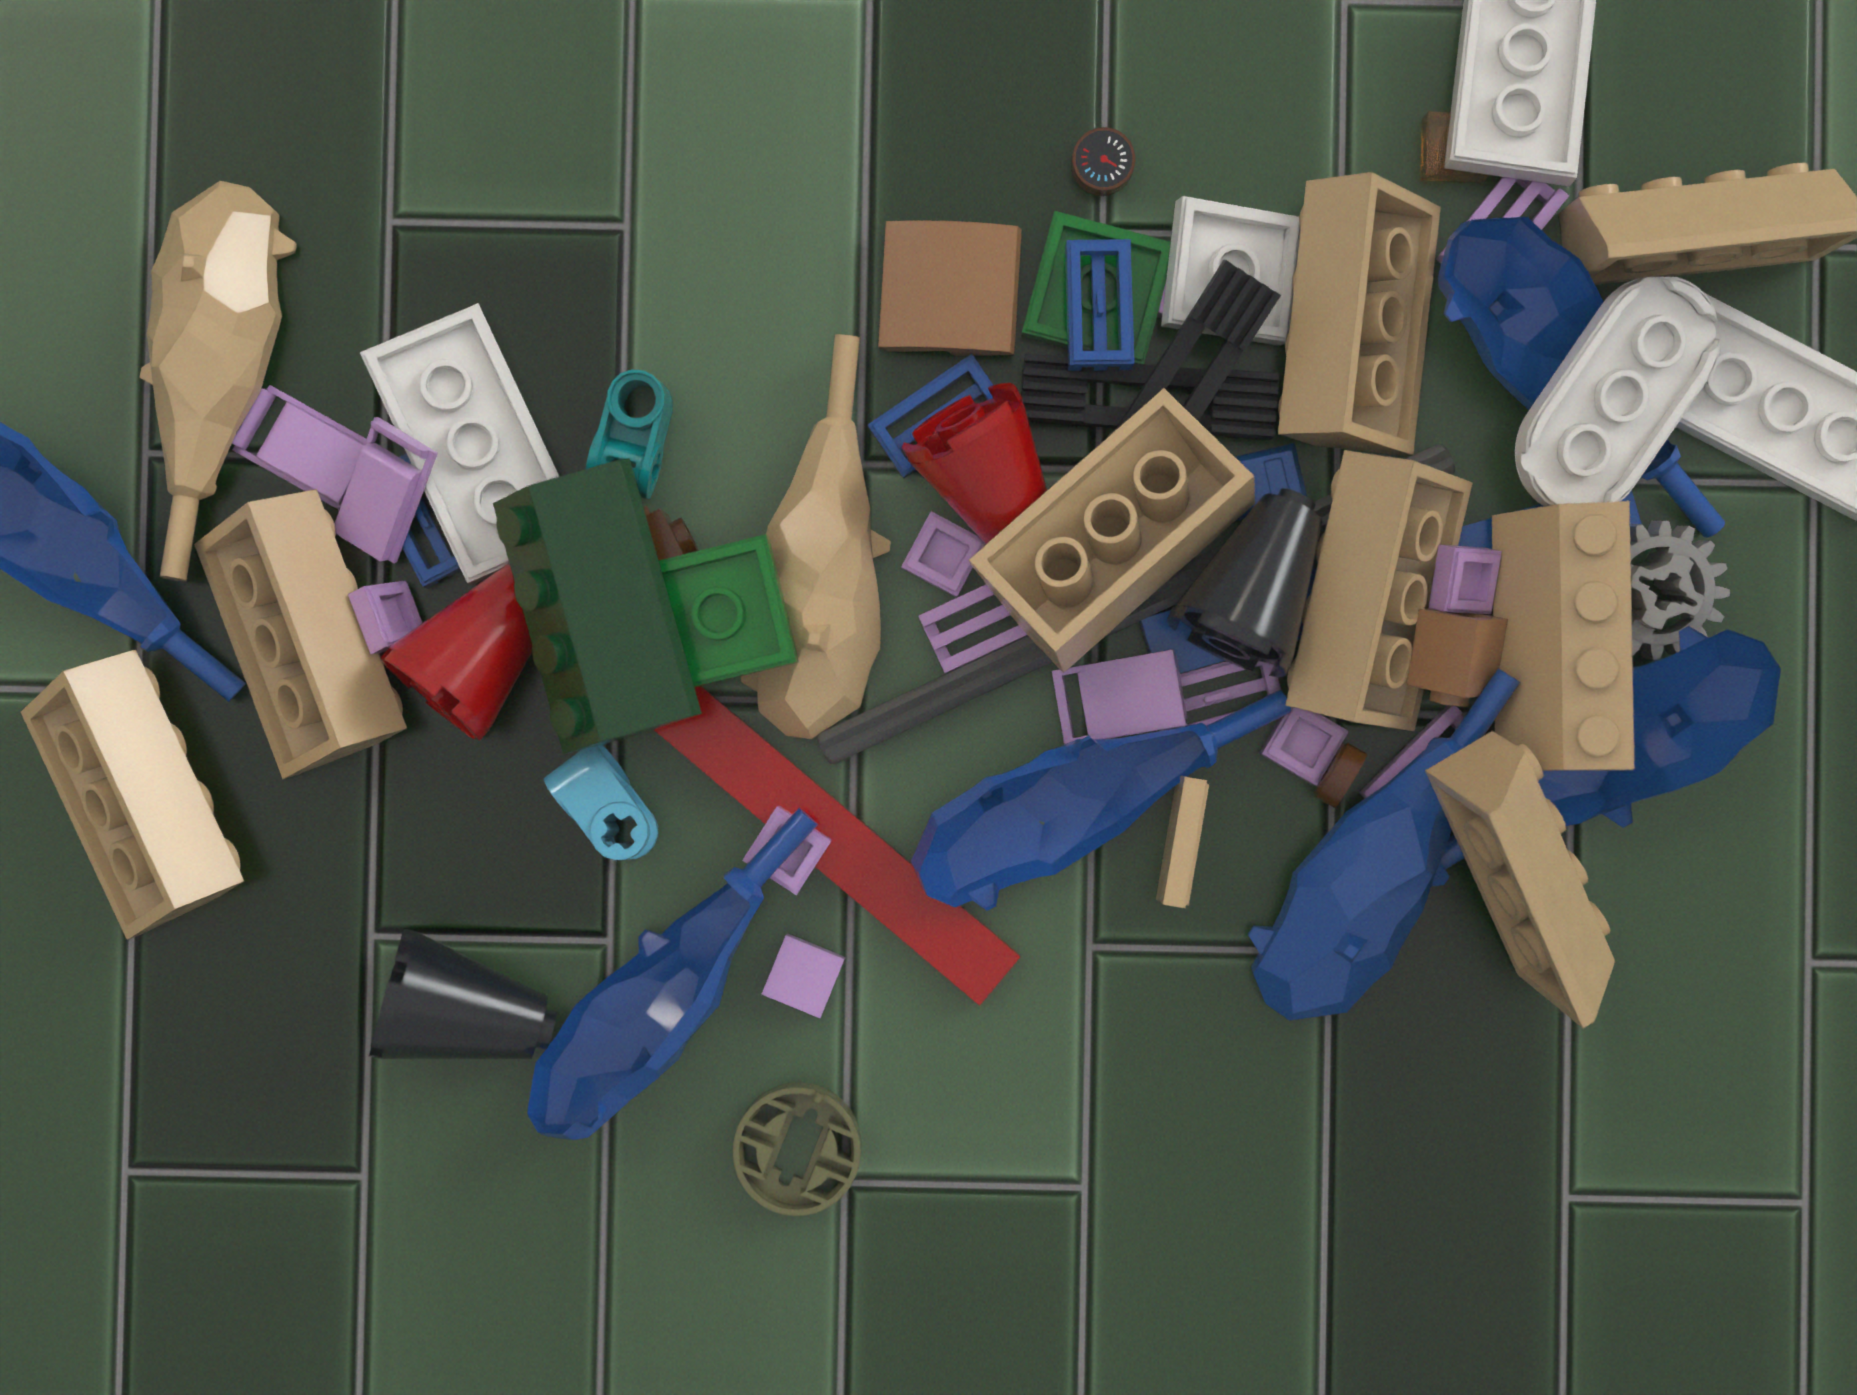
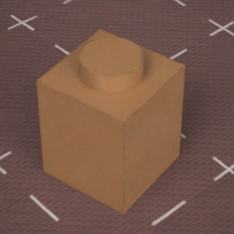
M1419 609L1407 685L1431 690L1429 700L1432 702L1450 706H1469L1470 697H1479L1496 670L1500 669L1508 619L1485 614Z

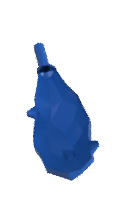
M1528 217L1470 220L1461 223L1447 240L1438 275L1439 288L1447 299L1444 315L1450 322L1456 320L1462 322L1483 363L1491 374L1520 403L1530 410L1604 301L1581 260L1561 245L1552 241ZM1667 439L1641 478L1645 480L1656 478L1704 538L1711 537L1724 527L1725 521L1677 463L1681 457L1676 445L1671 444Z
M0 422V569L46 600L92 617L140 642L142 644L140 648L147 652L164 649L230 702L246 683L180 630V622L128 552L121 537L117 520L83 486L51 464L28 437ZM74 572L77 574L81 582L75 581L73 577Z
M1687 626L1679 631V652L1649 664L1632 668L1634 770L1543 771V778L1538 780L1544 797L1555 805L1563 817L1565 825L1580 824L1602 814L1624 828L1633 823L1632 803L1678 791L1723 771L1742 748L1774 723L1781 668L1765 643L1729 629L1708 638L1692 627ZM1455 835L1449 837L1440 860L1445 870L1464 859Z
M1498 668L1450 738H1433L1428 743L1427 748L1386 785L1346 811L1292 873L1287 896L1273 927L1253 925L1248 933V936L1259 952L1251 966V970L1266 1005L1289 1021L1347 1013L1373 983L1392 968L1401 947L1424 910L1431 886L1444 885L1450 877L1440 860L1449 841L1452 829L1425 770L1483 737L1521 683L1520 681Z
M1278 690L1207 726L1203 723L1114 739L1094 740L1092 737L1087 736L1055 749L1047 750L1029 763L1008 772L984 778L965 793L931 813L911 860L923 890L927 896L953 907L974 901L988 911L996 907L1000 889L1030 879L1057 874L1104 843L1123 833L1154 802L1180 783V776L1187 777L1200 767L1209 768L1214 765L1217 760L1218 748L1291 713V707L1286 706L1287 698L1285 694Z
M798 808L743 869L733 867L724 874L723 878L728 882L725 886L678 918L662 934L645 929L638 937L639 953L602 981L575 1005L557 1036L535 1063L527 1114L538 1133L546 1137L568 1140L590 1137L623 1106L679 1060L688 1041L720 1005L731 960L751 919L764 900L761 887L818 826L805 811Z

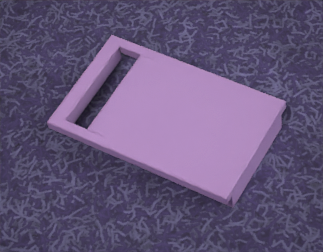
M269 385L267 390L261 389L260 394L236 433L232 444L235 445L233 451L302 490L317 489L322 501L339 510L360 451L365 445L366 438ZM276 396L287 402L255 456L246 451Z
M374 417L334 523L336 534L380 562L389 560L392 563H397L438 452L383 419ZM378 433L420 458L426 459L422 471L376 444L375 441Z
M1174 650L1071 667L1064 673L1060 669L1052 671L1064 744L1087 737L1074 736L1064 675L1074 673L1078 675L1087 736L1092 737L1094 740L1187 726L1186 706L1178 660Z

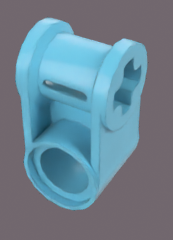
M604 745L578 751L544 777V782L552 796L562 809L576 821L595 849L604 857L612 860L639 859L647 855L655 846L659 834L658 823L654 815L630 785L627 775ZM617 819L635 820L637 826L630 832L632 839L635 841L633 844L615 842L613 837L620 830L615 822Z

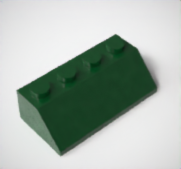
M630 458L616 460L531 484L494 502L493 507L497 517L496 527L498 536L506 549L515 581V596L524 613L533 645V660L542 677L550 706L551 724L559 737L563 754L626 739L702 714Z

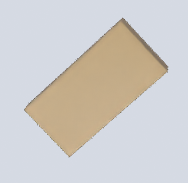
M1180 776V783L1175 786L1156 900L1163 905L1185 908L1186 905L1189 906L1209 789L1207 780Z

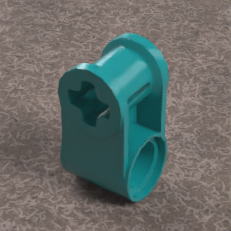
M631 369L620 373L612 381L607 392L599 428L593 438L586 463V469L613 462L615 459L630 458V462L636 464V467L632 469L640 497L644 499H650L656 487L662 465L663 446L673 413V399L670 391L654 375L644 370ZM641 386L653 388L656 396L653 410L647 416L631 418L626 409V400L629 394L635 388Z

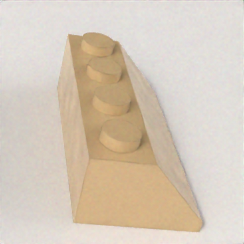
M1807 163L1782 165L1769 170L1767 176L1746 178L1744 170H1729L1707 176L1704 179L1705 183L1683 186L1682 178L1666 177L1644 183L1641 186L1642 190L1620 193L1617 184L1592 186L1581 190L1579 197L1559 213L1562 247L1581 260L1595 285L1632 281L1643 277H1670L1815 261L1857 238V196L1835 169L1809 171Z
M1373 172L1306 181L1304 205L1299 216L1301 232L1297 267L1292 279L1294 294L1290 330L1285 341L1287 356L1283 392L1278 404L1280 418L1278 434L1314 446L1413 456L1440 206Z
M1163 388L972 556L969 562L1020 628L1064 673L1255 504L1254 475Z
M1344 450L1341 466L1335 473L1331 484V497L1333 501L1326 531L1320 537L1317 545L1316 558L1318 566L1311 595L1307 598L1302 614L1304 627L1297 657L1293 660L1288 671L1287 683L1289 692L1286 706L1356 723L1415 731L1424 689L1408 686L1407 679L1419 609H1430L1428 607L1439 544L1455 546L1459 544L1472 482L1413 460Z
M317 489L247 502L194 544L282 779L301 774L374 746L407 728L402 716L403 708L400 696L389 682L383 663L380 660V653L370 654L348 596L349 593L358 589L352 572L346 568L335 539L334 521L329 512L324 509Z
M1629 501L1556 504L1492 515V549L1502 551L1493 601V616L1508 619L1500 669L1521 682L1496 717L1495 733L1516 746L1520 744L1527 746L1537 758L1542 771L1634 770Z
M136 649L64 670L21 711L127 940L200 907L244 882L240 873L238 852L234 845L224 838L213 815L214 806L210 792L202 782L197 781L186 757L187 747L181 731L170 723L159 700L160 689L157 679L149 668L143 666Z
M1491 731L1425 771L1517 975L1580 1027L1585 1028L1595 1022L1615 963L1605 936L1610 934V927L1602 912L1587 897L1583 885L1588 883L1587 873L1578 858L1571 851L1567 850L1561 833L1566 831V825L1555 805L1544 797L1538 780L1543 778V771L1537 758L1524 744L1516 746Z

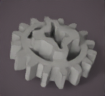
M1651 521L1647 531L1643 524H1630V560L1645 550L1658 547L1656 552L1648 553L1645 562L1637 565L1631 564L1632 655L1639 649L1642 658L1660 660L1663 649L1668 655H1673L1680 651V630L1690 626L1707 636L1706 631L1702 627L1705 621L1722 622L1724 618L1718 610L1713 608L1714 599L1730 596L1729 589L1715 586V577L1727 570L1726 563L1708 562L1706 558L1713 551L1715 544L1712 541L1698 540L1692 543L1695 528L1691 526H1676L1671 531L1669 521ZM1639 579L1654 580V585L1662 590L1661 594L1670 597L1672 601L1657 600V595L1649 590L1650 586L1641 583ZM1676 615L1681 616L1672 626L1654 632L1655 628L1662 629L1668 618Z

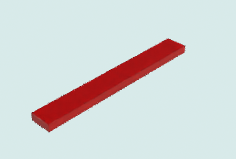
M703 686L695 687L702 714L653 729L764 824L767 823L778 805L792 814L798 808L805 811L818 824L815 829L832 839L815 867L979 1006L1019 960L1020 955L963 906L953 907L927 896L911 862Z

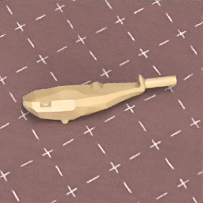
M224 181L217 182L172 212L161 250L151 270L152 299L147 328L150 362L141 368L140 378L153 385L165 462L167 490L173 496L160 577L175 581L187 580L199 501L215 494L217 489L216 479L236 432L261 392L282 318L277 288V260L295 254L296 243L279 232L280 215L250 187Z
M835 335L826 418L813 426L792 483L771 519L766 532L770 539L799 662L741 676V682L758 693L759 712L786 736L813 739L860 708L870 669L880 650V601L873 558L890 552L891 541L871 530L870 504L859 454L856 426L852 421L860 337L852 335Z

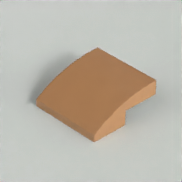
M886 221L878 347L887 352L947 351L955 356H969L970 354L973 356L1014 355L1022 229L1013 225L980 222Z

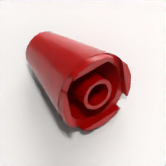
M1011 382L987 387L993 398L982 403H974L971 395L957 400L934 414L912 432L917 442L916 445L904 442L901 447L911 465L985 544L990 542L1047 491L1023 399L1017 387Z
M510 563L393 643L380 657L382 663L409 689L413 687L427 700L425 702L427 705L472 739L476 738L478 741L490 731L532 653L533 645L522 607L517 602L514 592L515 581Z

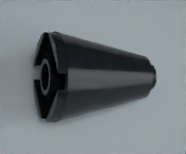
M1285 488L1280 489L1278 495L1264 494L1172 607L1167 618L1168 625L1176 631L1180 621H1182L1192 629L1187 641L1224 661L1249 671H1254L1257 662L1261 661L1274 665L1269 676H1286L1293 661L1322 526V519L1313 511L1316 504L1307 496Z
M404 929L381 1006L369 1056L379 1059H532L536 1047L548 1049L555 1026L557 1011L546 1009L547 995L419 932Z

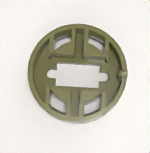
M793 1082L773 1087L753 1101L737 1127L733 1142V1162L737 1177L751 1198L773 1212L788 1216H806L823 1211L843 1197L856 1177L862 1149L860 1129L848 1105L835 1093L822 1086L805 1082ZM766 1105L781 1109L768 1120L755 1116ZM814 1109L817 1112L815 1123L823 1126L804 1176L802 1178L794 1174L790 1183L783 1184L779 1179L782 1169L775 1167L774 1164L793 1116L796 1115L803 1118L806 1110ZM837 1132L850 1137L851 1154L838 1150ZM744 1143L756 1147L758 1164L745 1159ZM828 1177L840 1181L829 1192L816 1188Z

